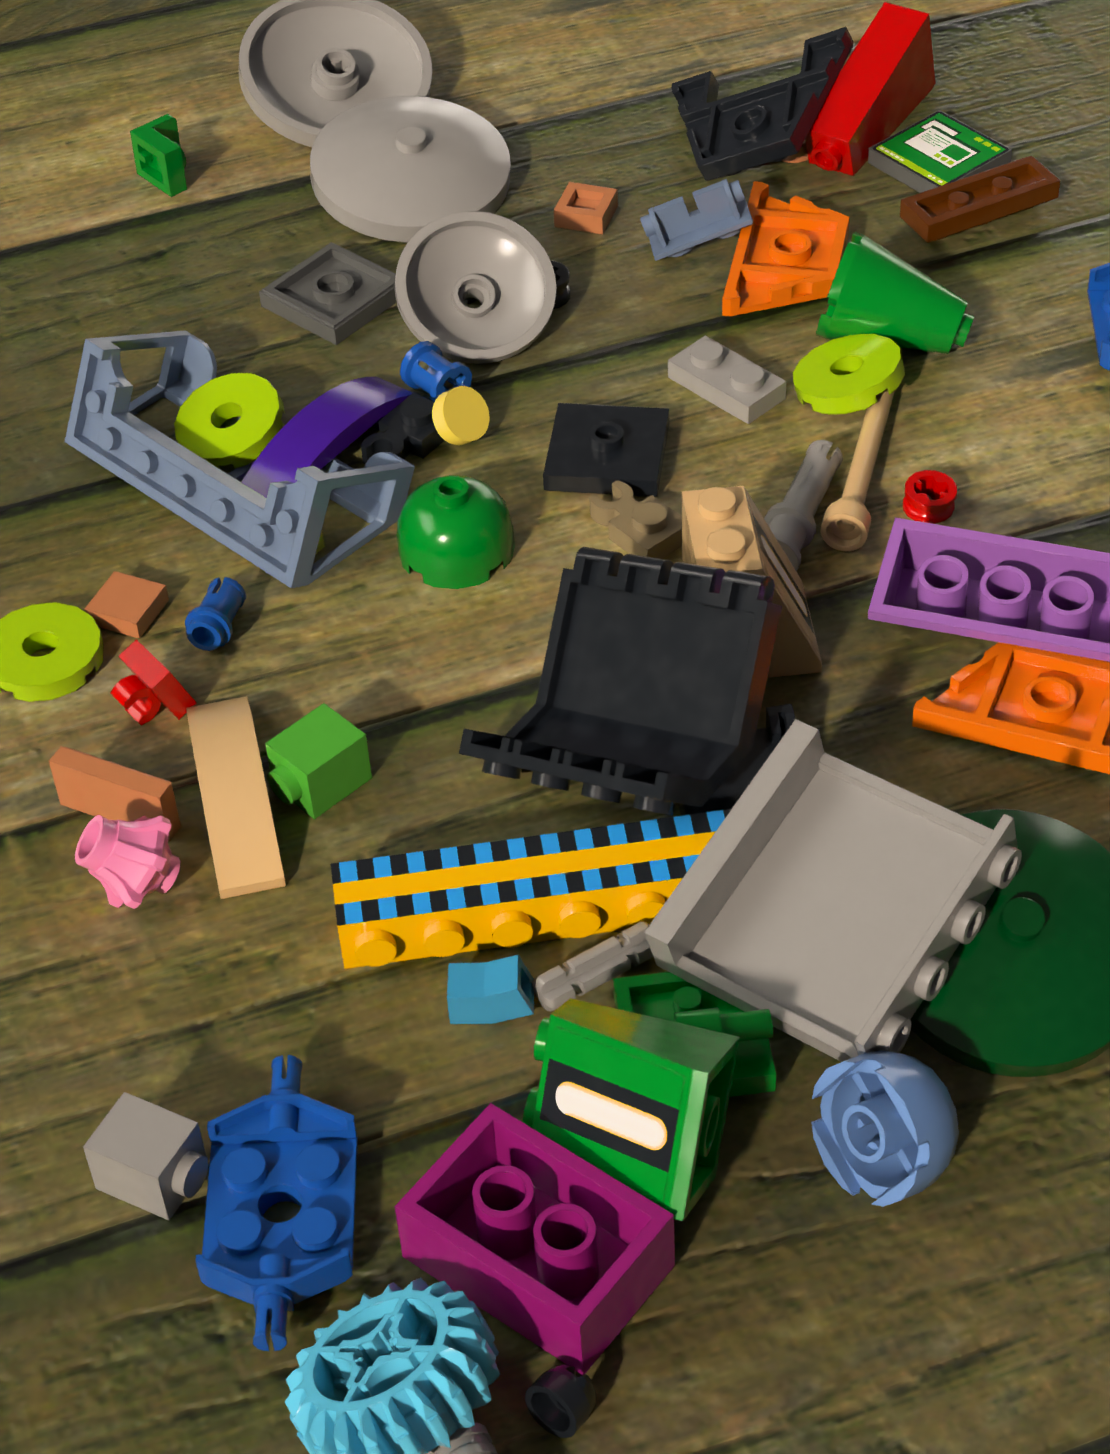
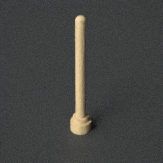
M888 389L876 395L877 403L867 408L842 498L831 503L825 511L820 530L821 536L830 547L836 550L854 551L861 548L867 540L871 526V515L864 503L895 391L889 395Z

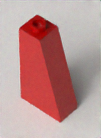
M887 2L883 3L841 69L805 138L809 163L827 171L834 170L854 176L868 161L869 148L890 137L928 95L936 84L929 13Z

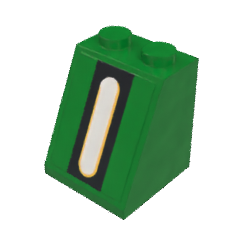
M570 998L550 1014V1017H544L539 1025L534 1044V1059L543 1062L539 1088L533 1087L527 1097L522 1122L674 1214V1219L684 1221L716 1177L740 1037Z

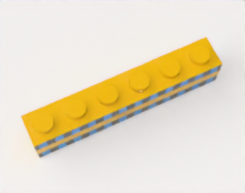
M731 809L332 863L330 865L336 919L344 969L364 966L377 967L392 962L435 956L448 957L456 953L499 947L513 948L523 944L556 939L584 938L592 934L626 930L639 922H646L650 925Z

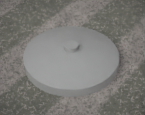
M280 0L269 6L253 20L241 42L239 82L250 108L275 132L309 147H312L317 135L328 122L356 105L387 97H429L433 70L432 60L423 37L403 15L377 0Z
M397 96L376 99L356 105L337 115L324 126L317 135L310 153L311 184L320 205L344 226L364 235L382 240L409 242L426 224L456 212L480 211L494 214L502 205L509 190L510 153L499 131L474 111L441 99L420 96Z

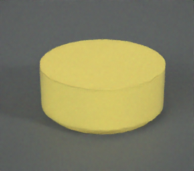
M458 386L443 392L435 400L432 409L435 429L445 441L453 445H465L478 440L486 433L489 426L490 416L485 400L476 390L467 386Z

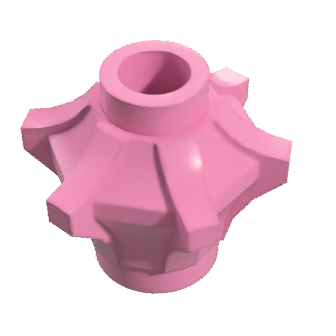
M97 815L87 824L82 832L75 852L76 864L87 868L89 873L101 882L105 888L109 904L117 908L124 903L126 906L136 909L142 903L145 895L154 891L162 894L166 893L174 884L180 869V859L172 855L168 845L169 831L172 826L171 822L161 815L152 819L142 816L134 821L109 820Z

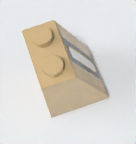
M712 487L702 490L682 491V562L722 568L725 572L735 570L771 576L774 580L775 588L772 603L781 605L782 609L767 678L821 673L822 661L802 580L745 487Z

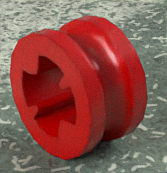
M923 470L915 472L908 477L905 483V497L902 504L903 511L909 518L914 521L936 524L952 516L955 510L954 501L957 498V485L950 476L936 470Z

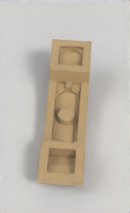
M248 696L187 707L190 736L220 898L225 899L285 887L284 872Z

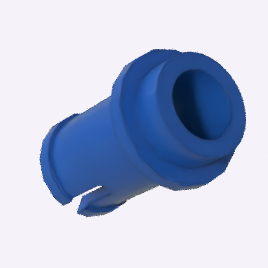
M225 577L221 585L220 578H215L211 581L200 606L188 613L185 620L186 635L195 647L205 651H212L229 642L233 633L231 623L246 599L245 590L237 581Z

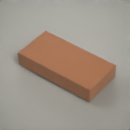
M60 746L49 760L60 805L92 816L100 815L109 820L134 821L142 816L152 819L161 815L169 819L172 825L169 831L168 842L171 841L180 829L181 823L171 781Z

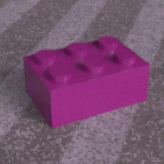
M492 1103L482 1111L395 1205L403 1258L438 1281H445L455 1292L463 1291L468 1300L473 1301L476 1306L566 1365L574 1366L575 1370L581 1375L586 1374L675 1266L674 1214Z

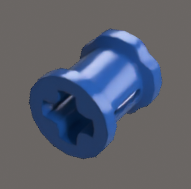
M429 341L419 342L406 353L400 367V376L403 382L411 388L423 389L430 394V399L434 402L440 394L450 390L444 386L445 381L451 383L453 388L458 386L471 388L472 372L460 362L451 363L443 357L440 348ZM422 361L429 365L427 371L419 366V362Z

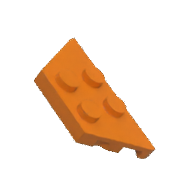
M754 181L747 204L753 224L741 228L722 298V316L731 317L826 298L847 245L849 216L829 208L817 207L811 201L796 195L790 199V204L769 196L768 184Z
M998 642L984 652V656L980 661L968 664L952 675L950 678V688L933 701L925 696L918 700L913 708L912 726L1110 774V662Z

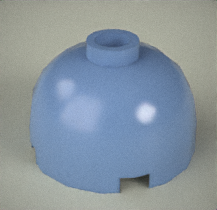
M882 1050L864 1053L827 1068L814 1086L812 1099L822 1096L820 1104L822 1118L811 1122L814 1141L826 1168L841 1188L852 1196L858 1194L861 1187L870 1197L877 1199L872 1205L884 1207L922 1192L935 1183L952 1160L959 1136L956 1108L947 1087L933 1069L915 1057Z

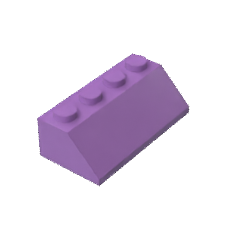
M895 518L869 606L868 619L1110 662V553Z

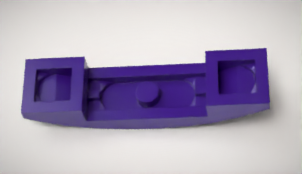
M362 377L330 389L289 420L263 449L241 483L267 498L270 483L280 481L297 482L295 480L297 468L315 466L321 470L370 427L379 430L378 421L413 392L379 377Z

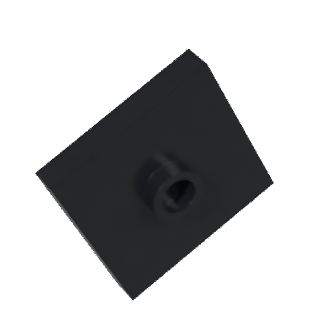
M558 403L543 472L544 490L612 494V483L621 481L632 488L633 496L649 497L653 495L657 497L669 430V409Z

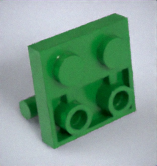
M671 972L613 978L616 1009L740 1037L729 1097L776 1091V1071L768 1039L773 1038V1025L769 1009L743 1011Z

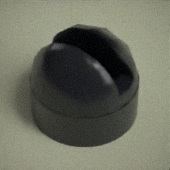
M560 1365L554 1366L540 1375L527 1389L525 1401L529 1412L540 1426L555 1436L569 1438L589 1419L596 1404V1393L592 1379L588 1375L576 1377L574 1366Z

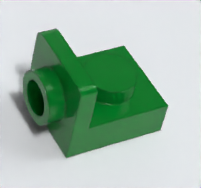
M166 114L131 130L130 135L137 174L170 197L187 190L184 171L186 157L180 146L176 118Z

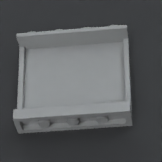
M795 719L644 934L655 962L660 968L671 972L743 1011L769 1009L773 1027L840 1062L864 1053L881 1050L900 1053L910 1034V1019L923 999L932 1001L938 995L947 978L949 970L948 961L960 943L967 945L975 938L985 917V904L997 887L1004 889L1010 884L1019 868L1022 852L1017 846L1014 818L1004 814L994 830L824 753L819 729Z

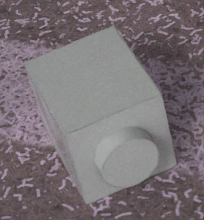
M126 1092L121 1095L83 1146L97 1190L168 1221L185 1198H191L199 1191L208 1171V1159L198 1122Z

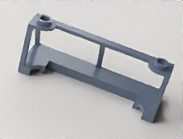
M173 331L85 339L65 443L286 586L296 588L309 585L398 521L401 509L408 495L415 466L391 452H379L372 455L368 459L365 468L353 469L337 458L332 459L321 470L315 466L297 468L295 475L297 482L280 481L270 483L268 495L265 498L241 483L254 461L248 465L236 468L227 474L134 416L160 398H166L180 407L194 390L211 379L216 378L217 362L214 353L207 343L187 331ZM166 347L157 385L130 402L133 385L126 379L122 371L120 351ZM240 417L228 419L220 428L232 426ZM329 499L370 523L313 564Z

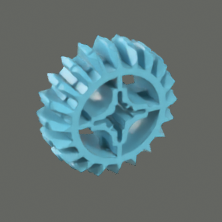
M422 1278L413 1280L404 1290L392 1282L388 1284L381 1295L371 1298L364 1293L359 1305L349 1311L337 1310L338 1319L328 1328H317L314 1331L316 1343L314 1346L302 1349L296 1355L299 1368L292 1371L286 1378L291 1393L285 1400V1404L290 1411V1420L298 1431L297 1436L309 1454H426L439 1445L451 1448L450 1436L458 1428H470L475 1425L472 1410L484 1406L492 1400L488 1385L492 1384L500 1375L495 1363L499 1352L494 1344L495 1337L476 1304L473 1301H469L463 1291L454 1292L445 1281L433 1283L429 1286Z

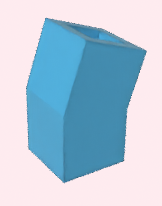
M514 955L483 963H449L447 1003L450 1024H494L533 1015L534 990L532 981L534 978L520 956Z

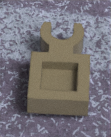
M615 481L612 483L613 502L604 501L595 494L589 497L591 518L600 525L608 526L609 539L627 553L662 559L682 547V516L653 495L638 502L633 498V490L629 485L621 481Z

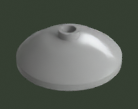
M463 211L448 214L431 221L409 240L397 264L395 297L405 324L420 342L429 341L440 348L444 357L455 361L475 364L492 363L517 355L534 343L542 334L553 312L556 299V278L552 263L545 249L524 227L497 214ZM467 298H475L480 301L481 306L470 308L463 301Z

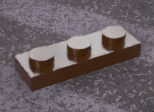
M1028 156L901 199L900 218L929 243L1056 199L1059 196L1060 180L1033 156Z

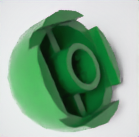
M443 476L418 486L406 499L397 523L398 552L402 567L409 574L410 567L414 571L421 573L423 583L432 587L460 589L480 585L490 580V570L498 567L502 561L504 569L511 562L515 548L514 529L506 502L488 483L469 476Z

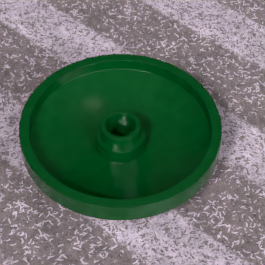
M993 809L962 814V816L993 830L1004 814L1013 817L1017 846L1022 852L1021 862L1010 884L1004 889L997 887L985 904L986 912L980 930L969 944H959L948 961L949 970L943 987L932 1001L923 999L910 1019L911 1030L928 1045L952 1060L991 1074L1009 1077H1037L1052 1075L1081 1066L1110 1048V852L1099 842L1073 826L1037 813Z

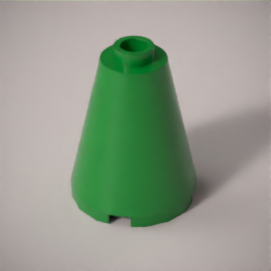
M854 231L851 242L849 241L829 290L827 296L829 298L827 303L829 307L826 314H821L816 335L833 340L848 335L877 334L892 339L903 349L949 354L952 344L960 347L964 346L975 316L965 313L968 301L867 236Z

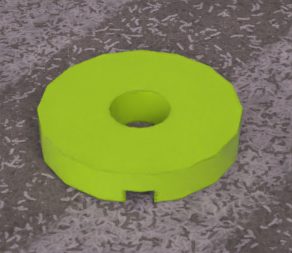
M877 334L848 335L830 340L805 355L793 371L794 387L798 400L803 405L810 403L813 411L822 414H848L871 407L877 403L876 395L888 389L889 395L892 394L899 387L905 376L904 362L900 347L888 337Z
M230 373L211 379L194 390L180 406L174 422L176 441L219 469L218 465L233 464L235 469L248 465L257 459L273 437L283 428L284 424L281 418L283 412L285 413L284 404L271 383L252 373ZM240 417L232 426L220 428L228 419Z
M57 602L32 604L12 611L1 618L0 693L2 688L5 691L13 692L14 699L27 702L54 700L73 693L86 684L85 676L93 670L94 666L97 672L103 663L104 644L101 631L94 618L77 606ZM41 649H55L44 656H31V654Z

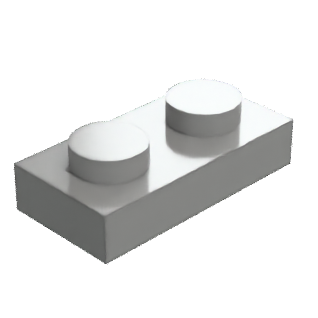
M706 335L668 360V378L747 424H750L786 399V381Z

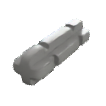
M639 922L617 934V938L613 936L562 963L563 969L558 965L534 978L532 986L541 1006L546 1011H554L570 998L576 999V994L582 996L630 970L631 965L636 967L653 958L652 951L644 934L649 924Z

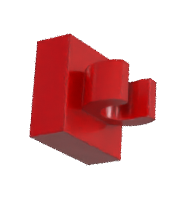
M137 639L118 656L134 675L127 676L117 682L110 694L141 726L156 716L161 703L178 720L187 713V707H193L197 704L173 674Z

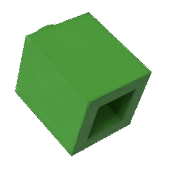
M325 703L265 743L270 768L267 779L271 789L282 802L287 805L294 803L314 820L372 779L366 734Z

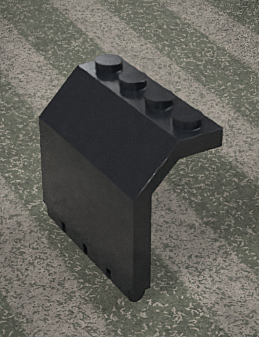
M589 547L580 548L576 554L573 569L563 568L536 703L505 736L464 729L459 754L484 759L482 772L520 779L522 769L533 771L531 783L544 787L569 791L571 780L583 782L581 795L620 803L622 792L635 794L633 807L650 812L673 815L675 803L702 807L753 749L782 609L781 605L772 603L775 588L773 578L767 575L735 570L725 572L722 568L676 562L674 564L670 560L626 554L623 556L620 552Z

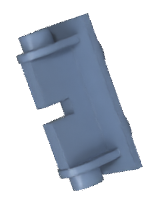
M727 179L692 192L698 207L697 210L688 212L683 196L649 208V214L640 217L646 236L649 237L655 261L667 256L672 258L682 256L691 251L696 245L714 238L725 239L739 233L741 228L753 224L739 180L728 183Z

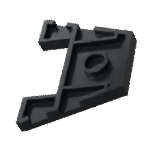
M847 27L805 40L801 72L782 80L717 100L719 84L712 71L672 83L671 89L678 101V110L688 131L686 134L697 167L706 181L725 175L732 176L742 170L764 163L778 162L799 152L853 48L854 41Z

